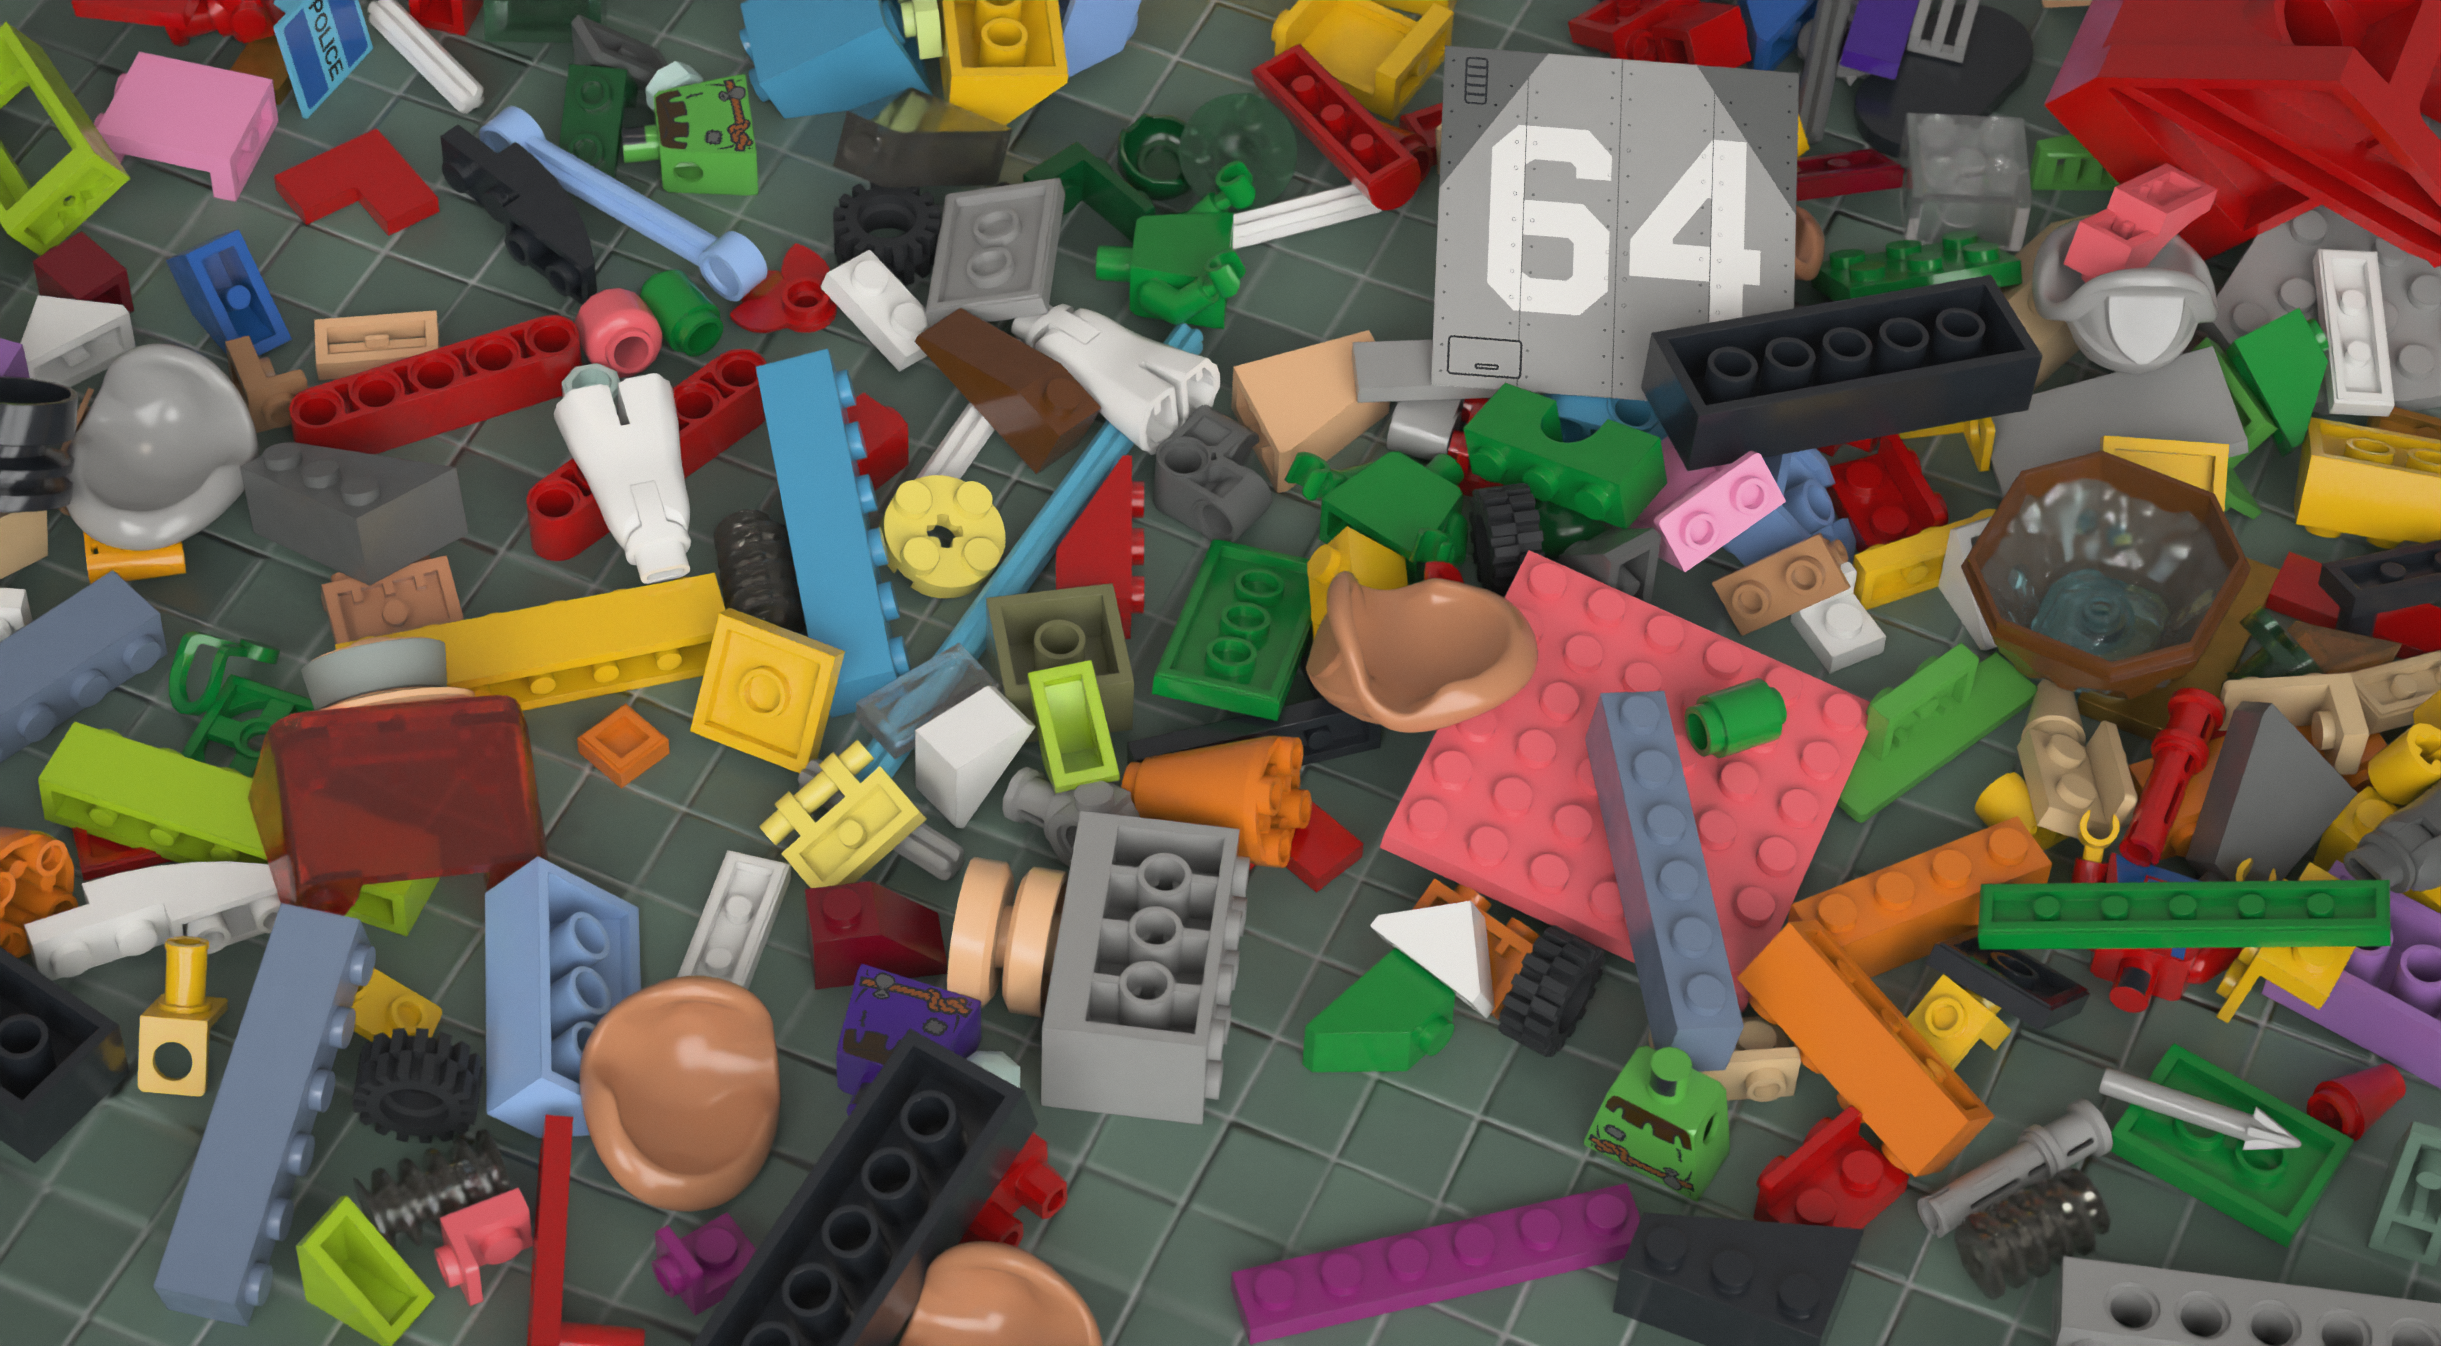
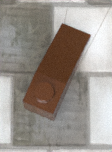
M962 308L957 309L919 334L914 341L1035 474H1038L1076 448L1102 408L1061 363Z

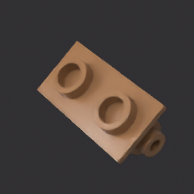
M1820 532L1713 580L1712 585L1741 636H1744L1848 590L1851 586L1841 570V564L1848 562V553L1844 544L1839 539L1830 542L1828 539L1823 538Z

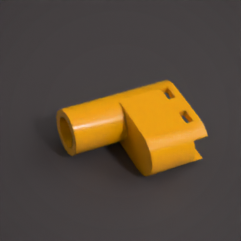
M83 531L90 584L112 570L125 582L187 574L182 541L160 549L133 551L107 546L91 538ZM94 549H98V554H94Z

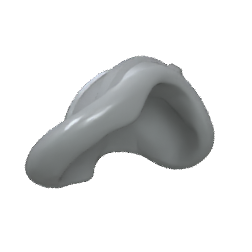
M2083 219L2072 220L2053 230L2042 242L2034 261L2032 291L2035 308L2044 319L2066 321L2074 342L2081 352L2094 363L2113 371L2128 374L2150 373L2170 364L2186 349L2198 323L2215 322L2217 319L2218 303L2209 269L2200 255L2178 234L2161 249L2147 267L2109 272L2085 283L2081 278V273L2063 264L2079 222Z
M153 343L135 347L120 355L108 368L92 406L68 447L67 453L74 457L75 460L72 473L64 476L73 483L72 500L66 507L74 522L87 535L100 543L118 549L133 551L160 549L177 544L206 528L221 516L245 490L240 466L258 458L259 455L255 425L248 407L236 386L211 360L183 346Z

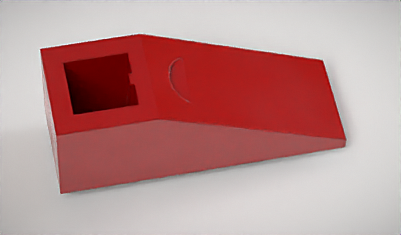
M1123 455L1056 549V590L1113 583L1125 639H1131V615L1144 614V576H1132V566H1144V528H1132V518H1144V481H1132L1131 455Z

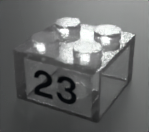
M1907 113L1898 157V164L1904 168L1903 187L1899 188L1903 240H1917L1922 245L1942 242V235L1948 232L1974 231L1977 232L1980 238L1990 243L1998 244L1999 248L2004 251H2020L2023 246L2032 205L2024 118Z

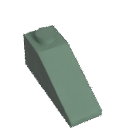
M2412 1121L2396 1144L2382 1181L2368 1248L2435 1267L2441 1253V1128Z

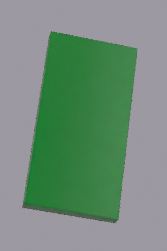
M1212 539L1154 674L1152 694L1278 721L1313 631L1307 562L1310 559Z

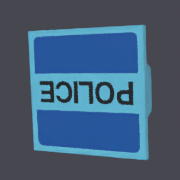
M275 0L273 2L275 6L286 13L273 26L302 117L308 119L373 50L359 0Z

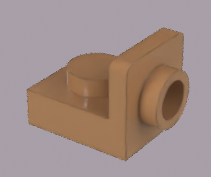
M249 335L226 341L230 380L236 386L248 407L256 433L290 425L289 406L291 400L299 392L308 389L307 379L303 370L298 369L275 375L269 357L258 358Z

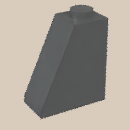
M2241 701L2233 711L2185 860L2201 876L2199 880L2203 882L2236 881L2237 868L2248 858H2253V865L2244 881H2268L2273 868L2276 872L2277 881H2282L2356 796L2357 792L2273 703Z

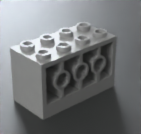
M1080 810L1042 1024L1041 1106L1198 1125L1203 1124L1206 1098L1219 1100L1224 1064V1059H1222L1223 1046L1228 1043L1232 1004H1230L1232 990L1236 989L1239 967V939L1244 935L1248 902L1246 892L1250 857L1238 856L1240 829Z

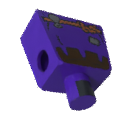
M861 964L855 979L836 1052L837 1086L843 1092L853 1095L846 1109L848 1116L909 1028L965 1059L971 1056L981 1042V1001Z

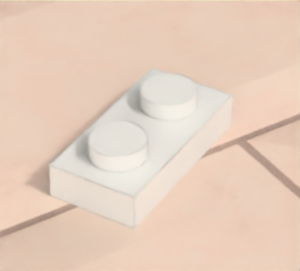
M871 250L862 253L826 274L820 288L899 372L927 356L914 342L919 334L930 328L925 315V307Z

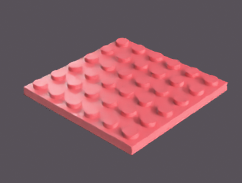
M1528 550L1504 598L1522 612L1535 634L1538 649V661L1535 672L1520 692L1498 707L1463 722L1437 729L1384 833L1380 848L1465 887L1472 888L1478 893L1551 926H1558L1595 946L1635 963L1585 737L1600 693L1664 691L1739 1009L1744 1013L1749 1002L1748 997L1751 994L1737 977L1775 938L1783 926L1790 906L1795 899L1869 733L1866 729L1868 719L1866 710L1870 702ZM1755 678L1762 679L1769 687H1774L1779 691L1786 706L1787 718L1786 722L1782 724V732L1777 740L1723 758H1717L1714 755L1703 757L1694 750L1686 733L1684 716L1686 709L1696 705L1700 696Z

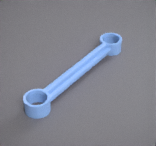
M508 106L481 127L479 131L480 141L492 150L500 153L514 142H517L557 179L564 190L697 265L709 286L723 298L730 301H739L766 278L768 270L764 257L758 248L744 235L728 231L720 238H717L547 141L539 125L524 110L515 106Z

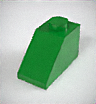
M2300 308L2234 340L2225 350L2234 367L2278 427V430L2271 437L2282 457L2294 452L2304 441L2328 364V359L2324 354L2325 351L2329 350L2326 336L2314 318L2305 319Z
M1395 947L1305 1026L1302 1065L1311 1072L1408 1071L1426 1054L1428 1056L1438 1054L1451 1039L1455 1029L1452 1021L1456 993Z

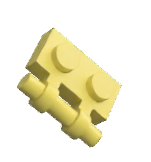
M858 739L839 756L832 752L819 764L822 771L795 795L788 791L775 803L778 810L759 826L775 845H778L793 830L800 834V837L781 854L810 888L855 883L926 820V817L880 766L864 781L860 782L857 779L856 775L874 760V757ZM840 790L845 797L816 822L812 814Z

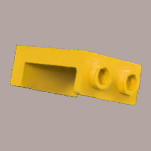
M1298 0L1290 11L1287 9L1283 10L1273 25L1271 39L1275 42L1274 57L1300 43L1367 110L1393 121L1444 61L1445 45L1451 46L1454 12L1434 3L1417 22L1370 0Z

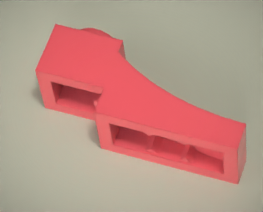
M2167 163L2116 186L2107 209L2079 222L2063 264L2081 273V278L2085 283L2109 272L2147 267L2175 235L2199 216L2210 211L2218 189Z

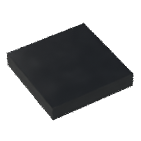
M1978 928L1935 943L1925 963L2040 1031L2080 1014L2091 994L2087 992V988L2019 949L1980 950Z

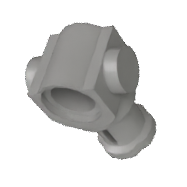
M1030 767L1022 768L1013 776L1003 797L1002 810L1004 816L1014 822L1024 824L1028 821L1043 828L1045 837L1050 842L1054 852L1068 866H1071L1080 810L1140 817L1131 800V792L1110 782L1097 781L1081 784L1075 790L1055 793L1051 782L1046 780L1045 774Z

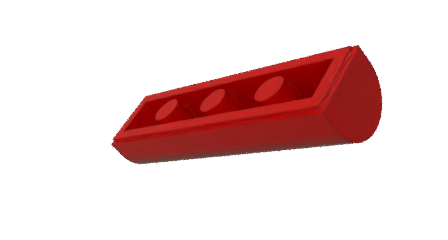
M1300 43L1251 70L1256 87L1376 208L1380 210H1393L1401 207L1414 196L1421 181L1418 160Z

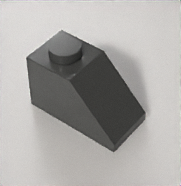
M1654 528L1608 529L1587 541L1580 540L1573 543L1564 553L1559 555L1558 563L1651 604L1661 535Z

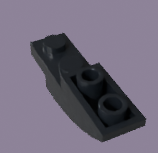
M458 124L440 136L443 157L442 173L446 181L455 191L459 193L465 192L485 207L494 220L499 223H505V245L513 259L523 266L529 265L545 277L559 294L570 296L581 305L592 295L597 294L595 263L588 233L574 203L557 179L517 142L497 153Z

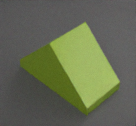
M1092 660L1029 672L1028 682L1042 762L1055 793L1075 790L1081 784L1105 781L1107 783L1119 781L1120 774Z
M340 1196L296 1245L306 1301L381 1346H393L435 1298L348 1196Z

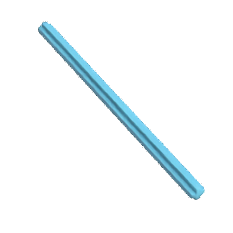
M1183 323L1174 327L1163 344L1199 355L1203 350L1201 342L1203 334L1198 328L1191 329ZM1108 420L1097 432L866 747L874 757V760L856 775L860 782L864 781L879 766L891 778L894 776L915 747V730L936 718L986 649V598L1024 594L1029 590L1118 461L1130 451L1134 443L1117 430Z

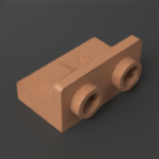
M429 554L370 586L341 572L332 575L330 583L321 585V602L324 612H327L335 644L355 641L368 636L376 637L419 629L432 624L440 625L464 620L447 555L431 559Z

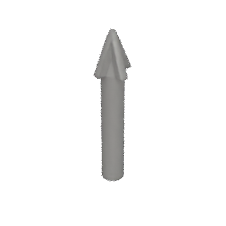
M2106 1068L2099 1093L2244 1140L2243 1150L2299 1148L2301 1146L2300 1140L2257 1106L2254 1115L2114 1069Z

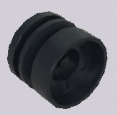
M0 376V512H37L58 509L70 504L73 495V483L64 476L72 473L75 458L67 452L47 445L70 441L76 435L78 393L71 387L34 378Z

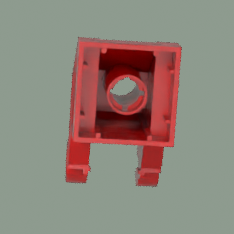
M2092 0L2044 106L2120 185L2167 163L2218 189L2210 211L2199 216L2178 233L2204 261L2323 205L2401 250L2427 260L2434 268L2441 266V140L2426 125L2421 116L2422 113L2441 124V0Z

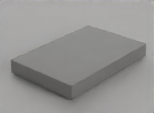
M1060 178L946 195L925 313L930 327L959 308L986 322L1048 314L1065 200V191Z

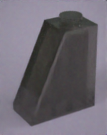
M910 87L847 111L833 166L884 188L994 185L999 181L1013 129Z

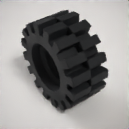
M879 178L870 180L869 190H866L860 183L852 187V197L846 193L840 197L839 207L835 206L833 213L835 255L837 254L839 266L871 250L897 279H902L904 286L914 283V273H917L921 278L930 274V265L934 266L941 219L938 204L934 205V197L928 191L920 195V186L913 182H910L906 189H902L901 179L891 178L890 186L882 187L881 179ZM883 228H893L906 232L893 238H881L869 234L872 231Z
M1525 483L1475 489L1472 492L1473 497L1470 499L1472 512H1469V522L1472 525L1470 538L1471 543H1474L1475 552L1472 554L1474 564H1477L1478 567L1476 573L1478 582H1481V588L1488 589L1502 597L1506 596L1528 550L1545 557V552L1541 548V542L1544 540L1542 530L1539 531V512L1535 510L1533 493L1530 494V487Z
M1558 926L1548 927L1544 931L1542 938L1538 937L1533 943L1532 953L1525 955L1521 962L1523 965L1519 974L1515 973L1511 981L1513 987L1505 995L1503 1001L1505 1008L1500 1012L1498 1020L1501 1022L1498 1026L1501 1034L1546 1057H1553L1556 1050L1560 1051L1564 1047L1566 1037L1570 1038L1573 1035L1578 1019L1582 1020L1587 1011L1585 1006L1588 1000L1593 999L1596 992L1594 985L1601 979L1603 972L1600 968L1605 963L1604 950Z
M405 1028L393 1029L392 1039L383 1032L375 1035L373 1043L368 1041L365 1043L359 1057L352 1098L354 1112H360L359 1120L366 1126L376 1122L375 1132L383 1136L391 1130L397 1132L396 1140L408 1142L409 1135L419 1136V1143L432 1144L433 1135H437L442 1142L453 1140L454 1132L462 1136L469 1131L470 1124L474 1125L477 1117L483 1078V1067L480 1066L481 1058L477 1053L469 1054L470 1046L463 1041L451 1045L452 1035L440 1032L437 1039L428 1037L429 1029L416 1028L415 1036H408Z

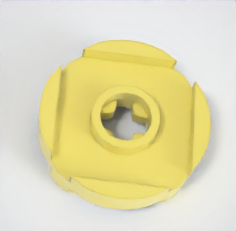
M943 475L924 476L901 484L879 523L889 558L887 566L894 574L898 568L904 577L913 581L912 589L930 597L957 598L968 595L979 588L981 583L990 577L1005 549L1004 524L998 510L992 504L991 492L979 482H964L961 479ZM936 525L943 526L950 530L955 538H953L949 548L941 547L939 538L929 537L927 531L933 530Z

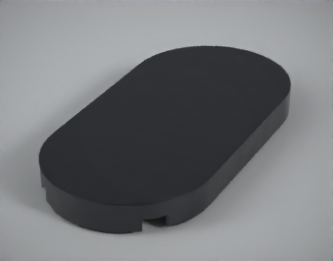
M1966 4L1954 6L1944 44L1955 45ZM1979 5L1963 63L1907 51V40L1895 80L1870 74L1858 88L1854 105V117L1858 121L1857 129L1870 146L1894 158L1906 159L1904 157L1905 152L1907 153V160H1914L1915 154L1930 153L1929 159L1949 154L2024 82L2028 76L2033 56V42L2030 34L2011 15L1993 7ZM1940 11L1928 18L1922 37L1923 40L1932 41Z

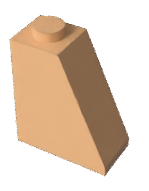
M1369 330L1233 367L1231 408L1240 424L1259 435V443L1252 448L1277 494L1289 491L1296 485L1294 483L1289 484L1284 479L1297 453H1312L1328 461L1389 414L1390 402L1357 403L1351 357L1353 342H1375Z

